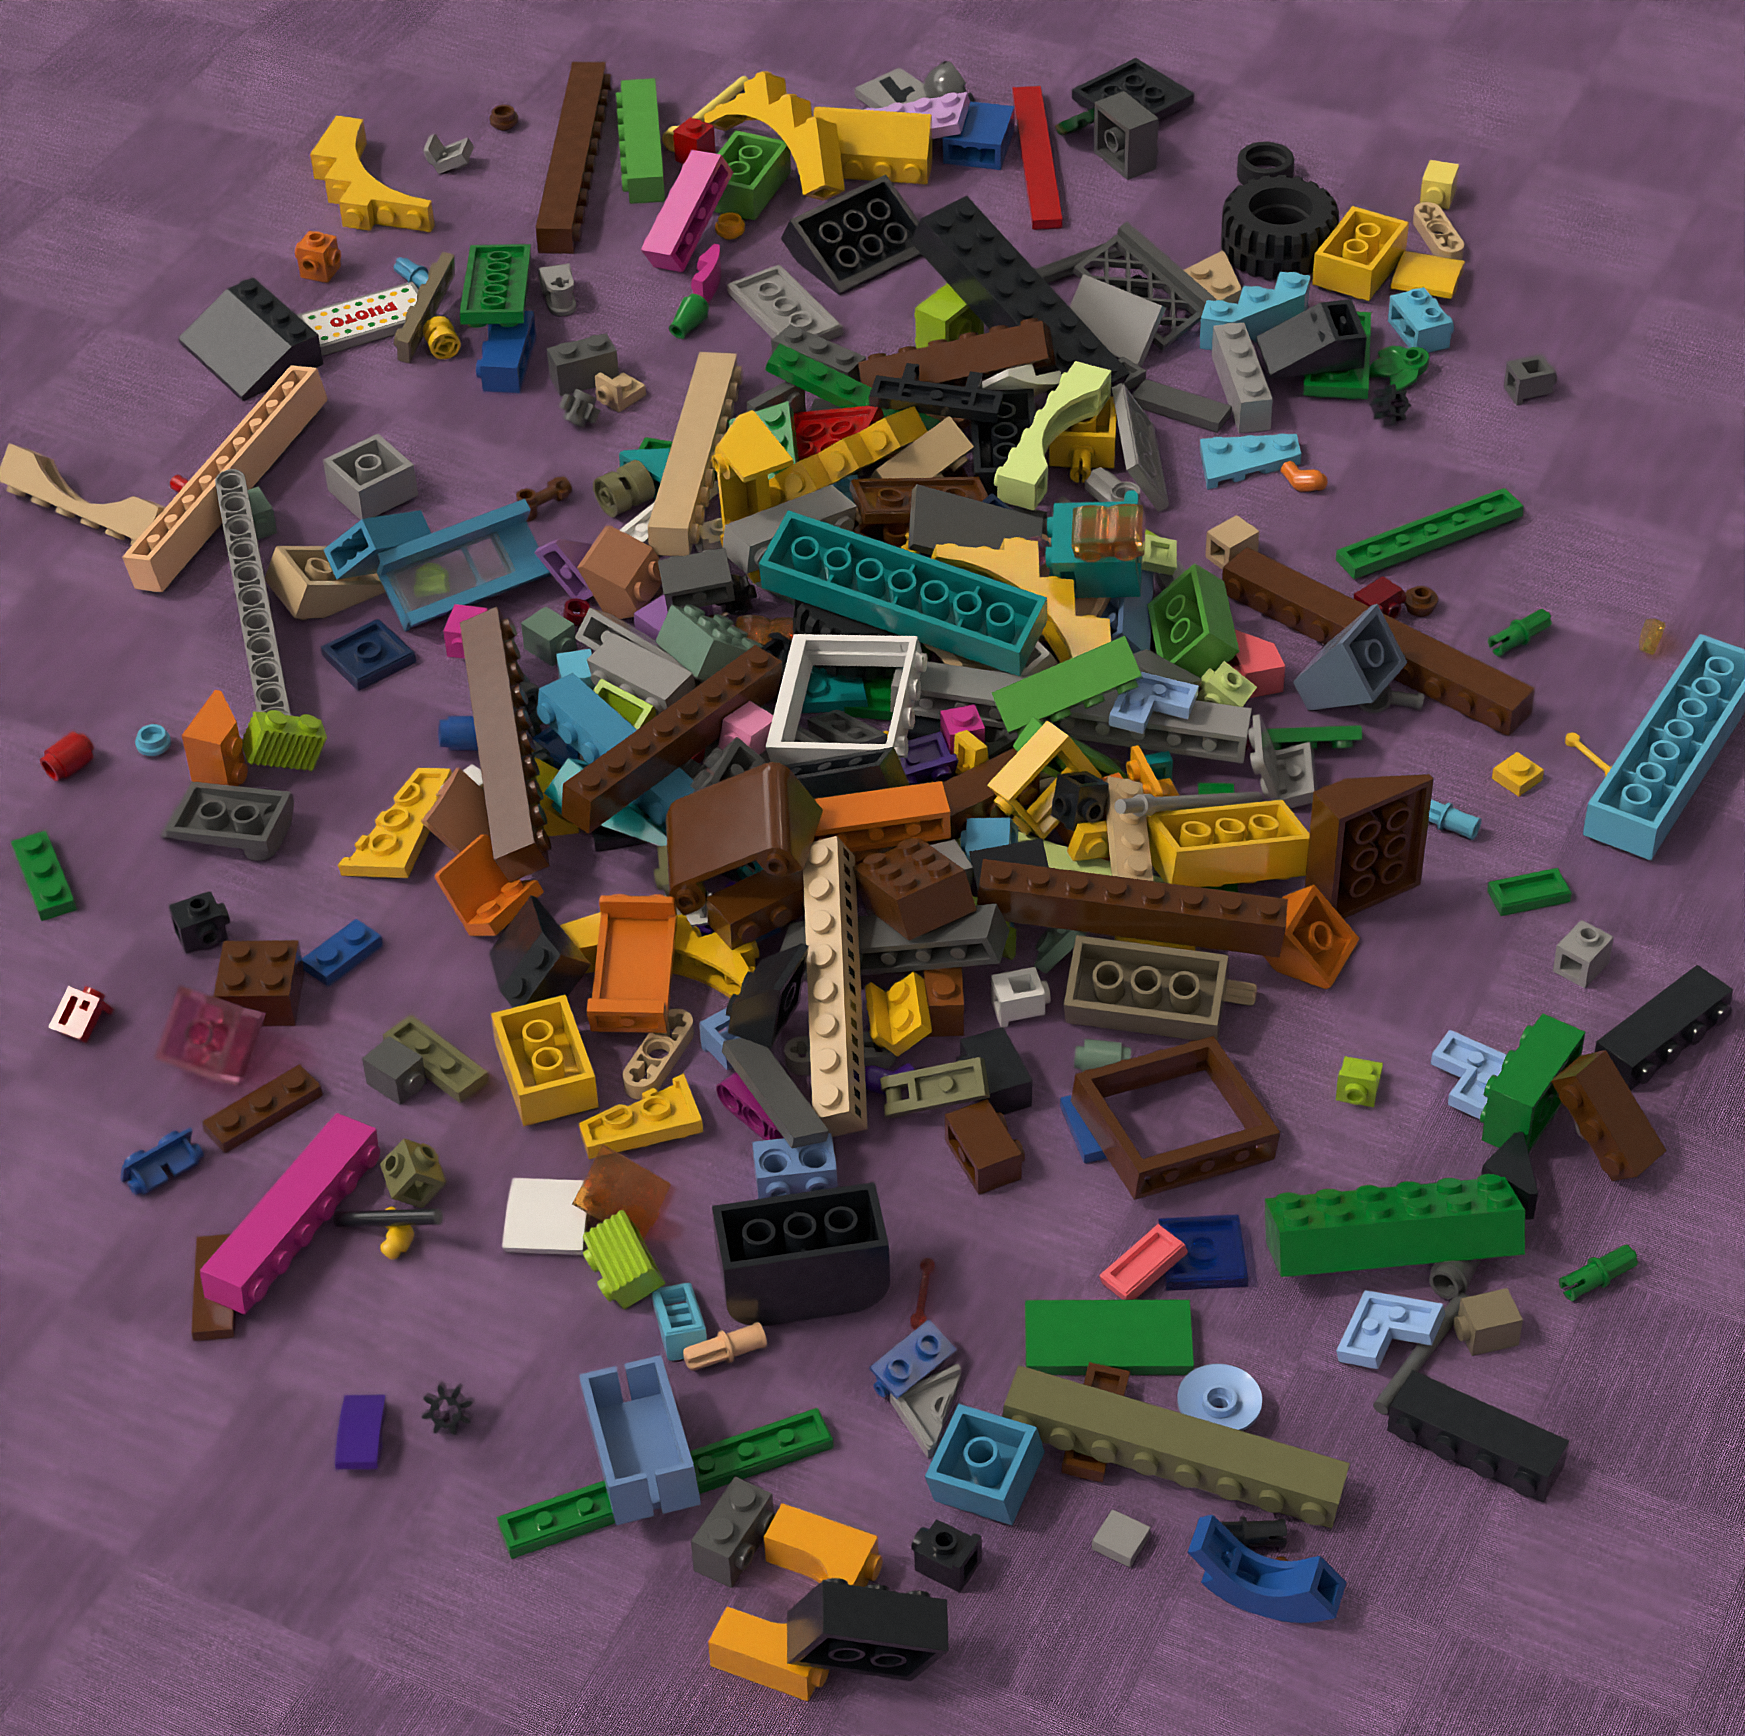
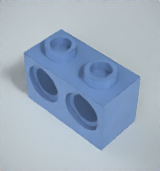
M828 1133V1138L825 1142L793 1149L784 1138L752 1142L758 1199L838 1187L837 1167L831 1133Z

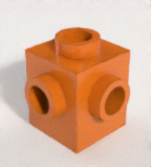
M308 231L303 239L297 243L295 258L298 260L301 278L325 283L331 280L341 267V251L338 249L336 236L318 231Z

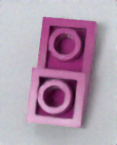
M715 243L699 257L697 263L699 272L694 275L691 282L693 294L700 295L708 303L715 295L721 280L720 245Z

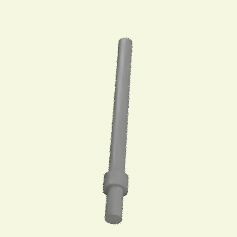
M1258 791L1154 797L1152 794H1137L1133 798L1118 799L1114 807L1118 814L1133 813L1141 817L1151 816L1155 812L1262 802L1263 796Z

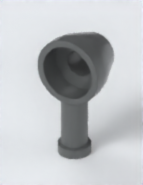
M1388 684L1374 702L1358 705L1364 711L1370 713L1382 712L1390 704L1411 707L1421 711L1424 694L1391 690Z

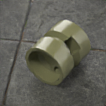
M637 460L617 468L616 472L610 471L593 481L595 498L602 510L610 517H615L631 509L632 505L637 506L653 498L655 494L654 483L648 470Z

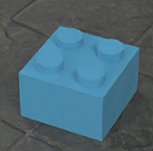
M958 1404L925 1475L933 1500L1013 1525L1045 1453L1038 1429L1035 1426Z

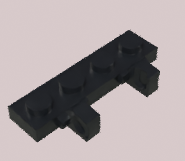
M906 363L902 378L876 375L869 395V406L894 410H905L915 406L918 413L997 423L1003 405L1004 392L983 389V373L970 371L965 387L919 381V364Z

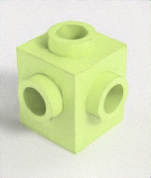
M1224 661L1215 672L1209 668L1201 677L1200 687L1202 689L1198 692L1196 700L1243 707L1257 686Z

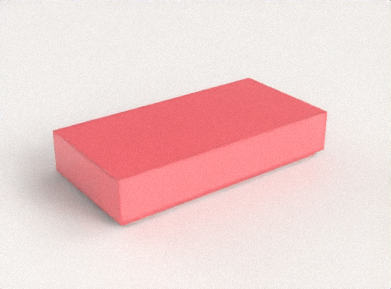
M1157 1224L1102 1272L1099 1277L1102 1284L1122 1300H1135L1182 1259L1188 1251L1182 1241Z

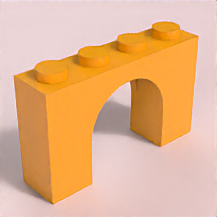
M781 1503L764 1535L766 1562L808 1576L818 1583L829 1578H841L846 1580L848 1585L865 1587L869 1580L875 1581L882 1567L883 1556L878 1554V1536ZM728 1606L708 1641L711 1667L807 1702L815 1687L821 1688L824 1685L829 1673L828 1669L787 1664V1623L770 1622Z

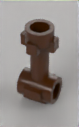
M557 476L547 482V488L537 493L528 488L519 490L516 493V500L526 499L531 509L527 521H532L538 516L537 507L552 499L559 502L569 497V494L572 493V486L565 476Z

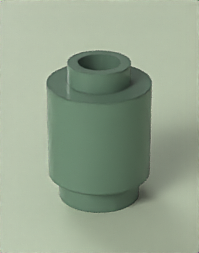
M1084 1039L1083 1046L1076 1045L1074 1069H1081V1072L1088 1069L1117 1063L1124 1059H1130L1131 1047H1123L1121 1042Z

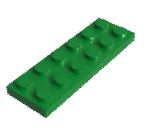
M531 244L470 245L460 307V325L468 324V326L473 328L484 327L487 324L514 327L518 323H524L532 256Z

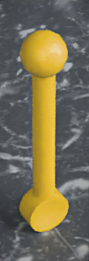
M1571 732L1566 734L1565 744L1580 750L1605 772L1606 777L1612 766L1609 767L1582 744L1577 733Z

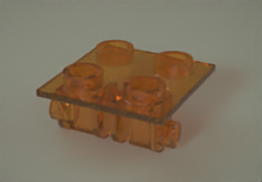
M602 1145L572 1205L602 1222L605 1219H610L612 1215H617L619 1210H624L640 1230L643 1239H645L650 1227L654 1225L660 1214L658 1210L671 1183L609 1147Z

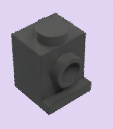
M1542 354L1506 362L1503 387L1516 406L1522 405L1523 399L1553 393V386L1557 382L1556 370L1547 362Z

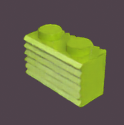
M270 710L267 713L254 711L242 739V748L247 762L251 765L254 763L258 766L260 764L271 767L275 765L278 768L280 766L297 770L301 768L304 771L308 769L312 772L328 737L321 719H317L312 715L303 714L297 717L284 715L277 710Z
M619 1210L617 1215H612L610 1219H605L603 1223H598L597 1227L591 1228L589 1232H584L583 1238L589 1249L585 1250L583 1255L595 1273L600 1271L603 1278L598 1280L597 1284L609 1302L615 1299L625 1310L666 1284L640 1230L624 1210Z

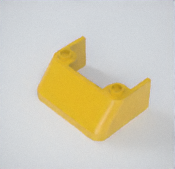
M753 410L737 416L715 447V454L712 455L713 467L718 477L723 533L726 524L771 508L768 474L794 465L792 457ZM724 534L720 536L722 547ZM759 569L747 574L754 584L761 581Z

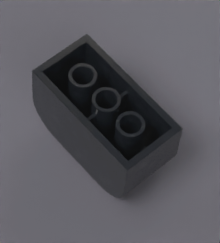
M875 1182L712 1206L715 1246L727 1311L733 1319L742 1324L750 1326L755 1322H759L761 1326H771L855 1313L878 1303L889 1290V1242Z

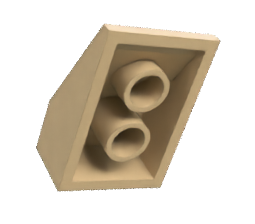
M276 546L265 576V581L291 615L301 620L325 618L386 591L377 573L337 580L323 550L327 546Z

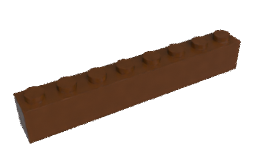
M757 645L751 647L564 782L561 816L590 834L720 737L722 722L725 717L749 701L761 707L778 695L780 691L782 661Z
M983 859L977 899V905L997 904L1006 922L1277 958L1280 957L1286 929L1288 899L989 859Z

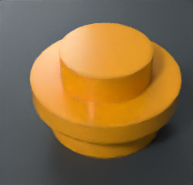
M724 213L718 217L715 231L725 239H736L745 232V223L737 213Z

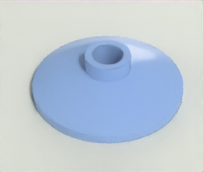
M1209 1364L1196 1368L1186 1375L1178 1389L1177 1403L1182 1414L1244 1431L1260 1415L1262 1393L1254 1378L1242 1369L1227 1364Z

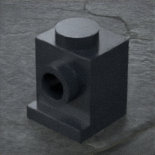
M936 1519L930 1529L921 1527L913 1539L911 1550L914 1551L915 1571L960 1593L982 1561V1536L976 1533L970 1536Z

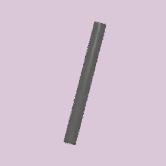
M1460 1292L1456 1297L1452 1298L1444 1309L1445 1317L1432 1346L1418 1343L1373 1403V1407L1378 1413L1386 1415L1390 1411V1405L1411 1371L1419 1372L1454 1325V1317H1457L1459 1312L1460 1299L1469 1297L1467 1294Z

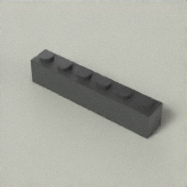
M997 904L976 905V911L910 941L876 915L858 916L860 975L1000 964L1010 929ZM805 921L789 924L781 951L801 943L806 944ZM807 961L803 980H807Z

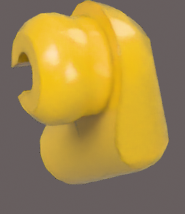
M391 1206V1207L386 1208L385 1210H397V1209H396L395 1207H392V1206ZM385 1226L388 1230L386 1234L387 1239L381 1243L380 1250L386 1257L395 1260L400 1256L401 1252L408 1250L414 1238V1231L411 1226Z

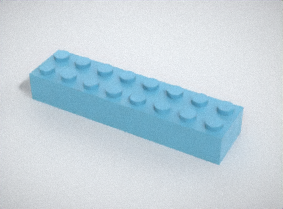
M1699 634L1590 799L1583 830L1584 836L1652 860L1745 713V649Z

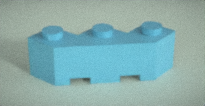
M1279 272L1274 290L1265 289L1260 286H1243L1238 304L1222 300H1207L1201 316L1199 349L1212 350L1213 326L1244 322L1250 340L1257 343L1256 336L1307 310L1310 275H1302L1296 272Z

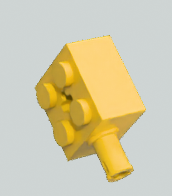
M1113 397L1108 399L1097 416L1070 426L1054 439L1049 445V466L1071 467L1070 477L1076 483H1079V474H1082V483H1085V480L1091 474V467L1114 468L1117 415Z

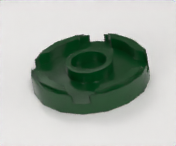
M1095 108L1056 124L1055 129L1058 135L1065 136L1093 124Z

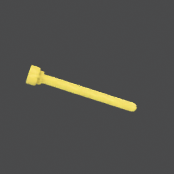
M741 76L691 118L705 122V113L715 109L716 105L727 103L744 89V82L749 79L746 76ZM671 126L662 135L664 146L671 152H674L673 131L679 126Z

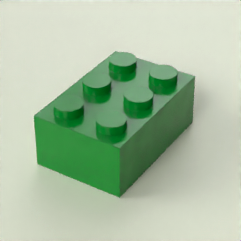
M1542 1013L1534 1026L1528 1025L1525 1028L1517 1050L1511 1049L1507 1053L1502 1064V1071L1498 1076L1493 1074L1485 1086L1483 1095L1488 1099L1480 1116V1122L1484 1124L1482 1141L1500 1148L1515 1132H1523L1529 1154L1563 1104L1551 1080L1582 1055L1585 1031Z

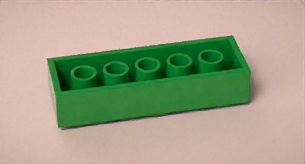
M1484 1174L1480 1175L1477 1179L1471 1180L1442 1178L1437 1183L1427 1184L1405 1181L1394 1187L1380 1188L1375 1185H1363L1358 1187L1357 1190L1351 1191L1322 1189L1316 1194L1307 1195L1285 1192L1278 1194L1274 1198H1265L1266 1244L1281 1277L1525 1255V1209L1505 1176Z

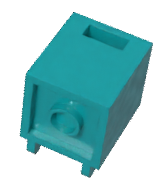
M1129 490L1124 495V501L1054 503L1053 517L1047 518L1048 538H1051V547H1046V567L1049 568V576L1074 580L1075 598L1141 597L1143 523L1139 515L1138 493L1134 490Z

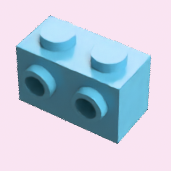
M1424 287L1390 296L1388 322L1409 348L1420 347L1428 353L1450 348L1451 334L1454 332L1453 321Z

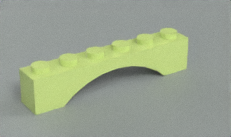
M1075 361L1069 371L1062 374L1056 390L1049 393L1043 409H1039L1036 412L1034 422L1030 428H1025L1017 447H1012L1006 463L996 471L994 485L997 486V497L1001 501L1035 511L1047 493L1048 464L1044 455L1048 446L1070 426L1097 416L1111 395V370Z

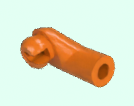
M1287 461L1281 467V473L1292 487L1299 492L1322 491L1327 486V476L1319 470H1300L1293 461Z

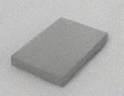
M1084 274L1070 305L1073 312L1114 356L1119 358L1124 356L1141 367L1166 310V307Z

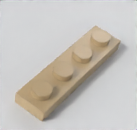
M1107 776L1105 782L1109 783L1105 813L1112 876L1153 881L1146 816L1139 817L1133 813L1118 814L1114 807L1118 799L1133 798L1137 794H1144L1143 785L1130 779Z

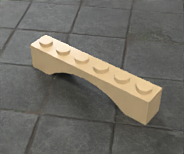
M8 444L0 466V482L8 485L6 491L21 497H25L26 493L32 495L31 502L50 508V505L53 504L57 506L55 512L73 519L75 515H79L82 517L80 523L95 529H99L100 525L107 528L105 533L121 540H124L125 536L132 538L131 545L136 542L166 508L153 501L135 496L120 502L91 504L77 495L67 485L53 459L14 444Z

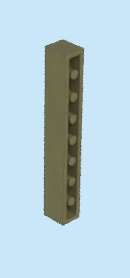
M1018 1365L1002 1417L1037 1427L1041 1442L1051 1444L1057 1449L1064 1451L1072 1449L1074 1452L1091 1456L1103 1463L1118 1464L1134 1469L1143 1475L1158 1476L1177 1482L1183 1487H1195L1218 1494L1227 1500H1238L1258 1506L1267 1512L1282 1513L1302 1519L1310 1525H1322L1328 1528L1333 1527L1350 1463L1020 1365Z

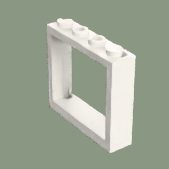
M794 634L766 743V750L770 761L788 765L894 747L901 763L902 758H906L908 755V729H913L915 723L914 702L919 701L921 696L920 675L921 672H926L927 653H922L918 636ZM813 665L903 667L886 744L794 742Z

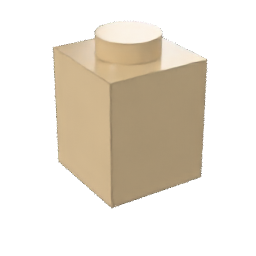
M1235 515L1207 531L1205 557L1223 570V567L1244 548L1248 547L1258 552L1260 531Z

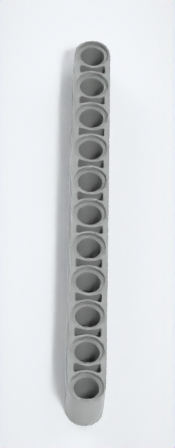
M227 469L217 475L215 485L257 712L267 713L270 710H277L284 715L291 716L245 476L239 470Z

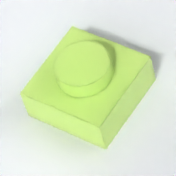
M1144 534L1142 570L1173 575L1177 568V540Z

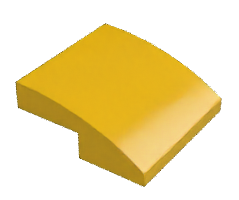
M1404 251L1395 270L1391 289L1410 291L1424 287L1432 296L1452 299L1457 291L1458 280L1464 272L1465 261Z

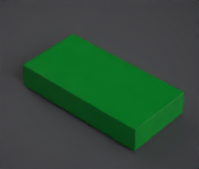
M1558 868L1490 881L1487 892L1500 916L1568 903L1571 901L1572 895Z

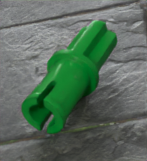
M1538 609L1521 620L1514 619L1509 627L1488 638L1489 648L1502 642L1498 648L1492 651L1499 657L1519 644H1528L1531 637L1551 626L1550 613L1544 609Z
M1622 1245L1600 1258L1591 1257L1587 1260V1265L1566 1276L1560 1277L1559 1286L1562 1289L1577 1283L1573 1288L1563 1292L1568 1300L1575 1301L1578 1297L1599 1286L1606 1288L1610 1285V1280L1636 1267L1638 1264L1637 1254L1629 1245Z

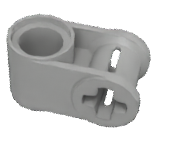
M570 264L539 268L540 286L542 294L545 295L550 313L556 316H567L574 313L576 301L572 292L574 290V280Z

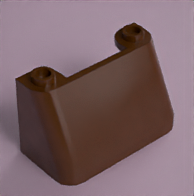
M776 762L765 763L681 797L671 803L666 815L669 896L675 898L676 908L683 916L701 909L706 903L707 891L701 884V881L756 860L767 873L774 876H788L804 870L823 809L787 766Z

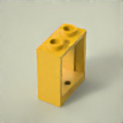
M1049 721L1045 722L987 785L997 796L993 802L1008 816L1014 815L1012 820L1018 826L1019 831L1026 836L1032 832L1037 837L1043 838V840L1060 823L1059 820L1051 816L1052 800L1054 798L1057 778L1027 810L1022 807L1016 798L1044 767L1058 755L1067 766L1061 774L1087 771L1098 778L1102 777L1069 735Z

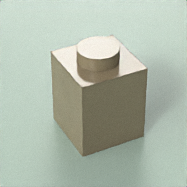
M1508 1288L1460 1299L1458 1316L1454 1317V1329L1459 1341H1465L1471 1356L1519 1345L1523 1319Z

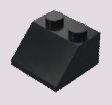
M801 943L763 958L754 972H747L741 985V992L739 995L733 994L727 1005L726 1016L730 1017L729 1034L770 1049L772 1048L800 1003L809 945Z

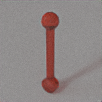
M924 1258L920 1262L922 1278L916 1313L910 1318V1325L914 1330L927 1321L924 1315L930 1273L936 1267L932 1258Z

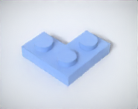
M1141 672L1143 678L1137 681L1139 687L1118 695L1109 715V726L1144 734L1153 711L1188 719L1198 697L1199 686Z
M1449 1030L1431 1057V1065L1460 1077V1080L1449 1094L1448 1105L1480 1119L1488 1099L1483 1095L1485 1086L1493 1074L1498 1076L1502 1071L1501 1068L1506 1054Z
M1365 1290L1336 1350L1339 1362L1378 1369L1392 1339L1432 1346L1445 1317L1443 1304Z

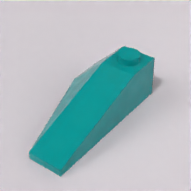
M568 758L544 792L545 795L553 800L551 806L560 814H562L563 783L588 766L589 763L586 761ZM632 803L602 824L604 827L659 846L667 845L666 831L660 825L654 824L641 808Z

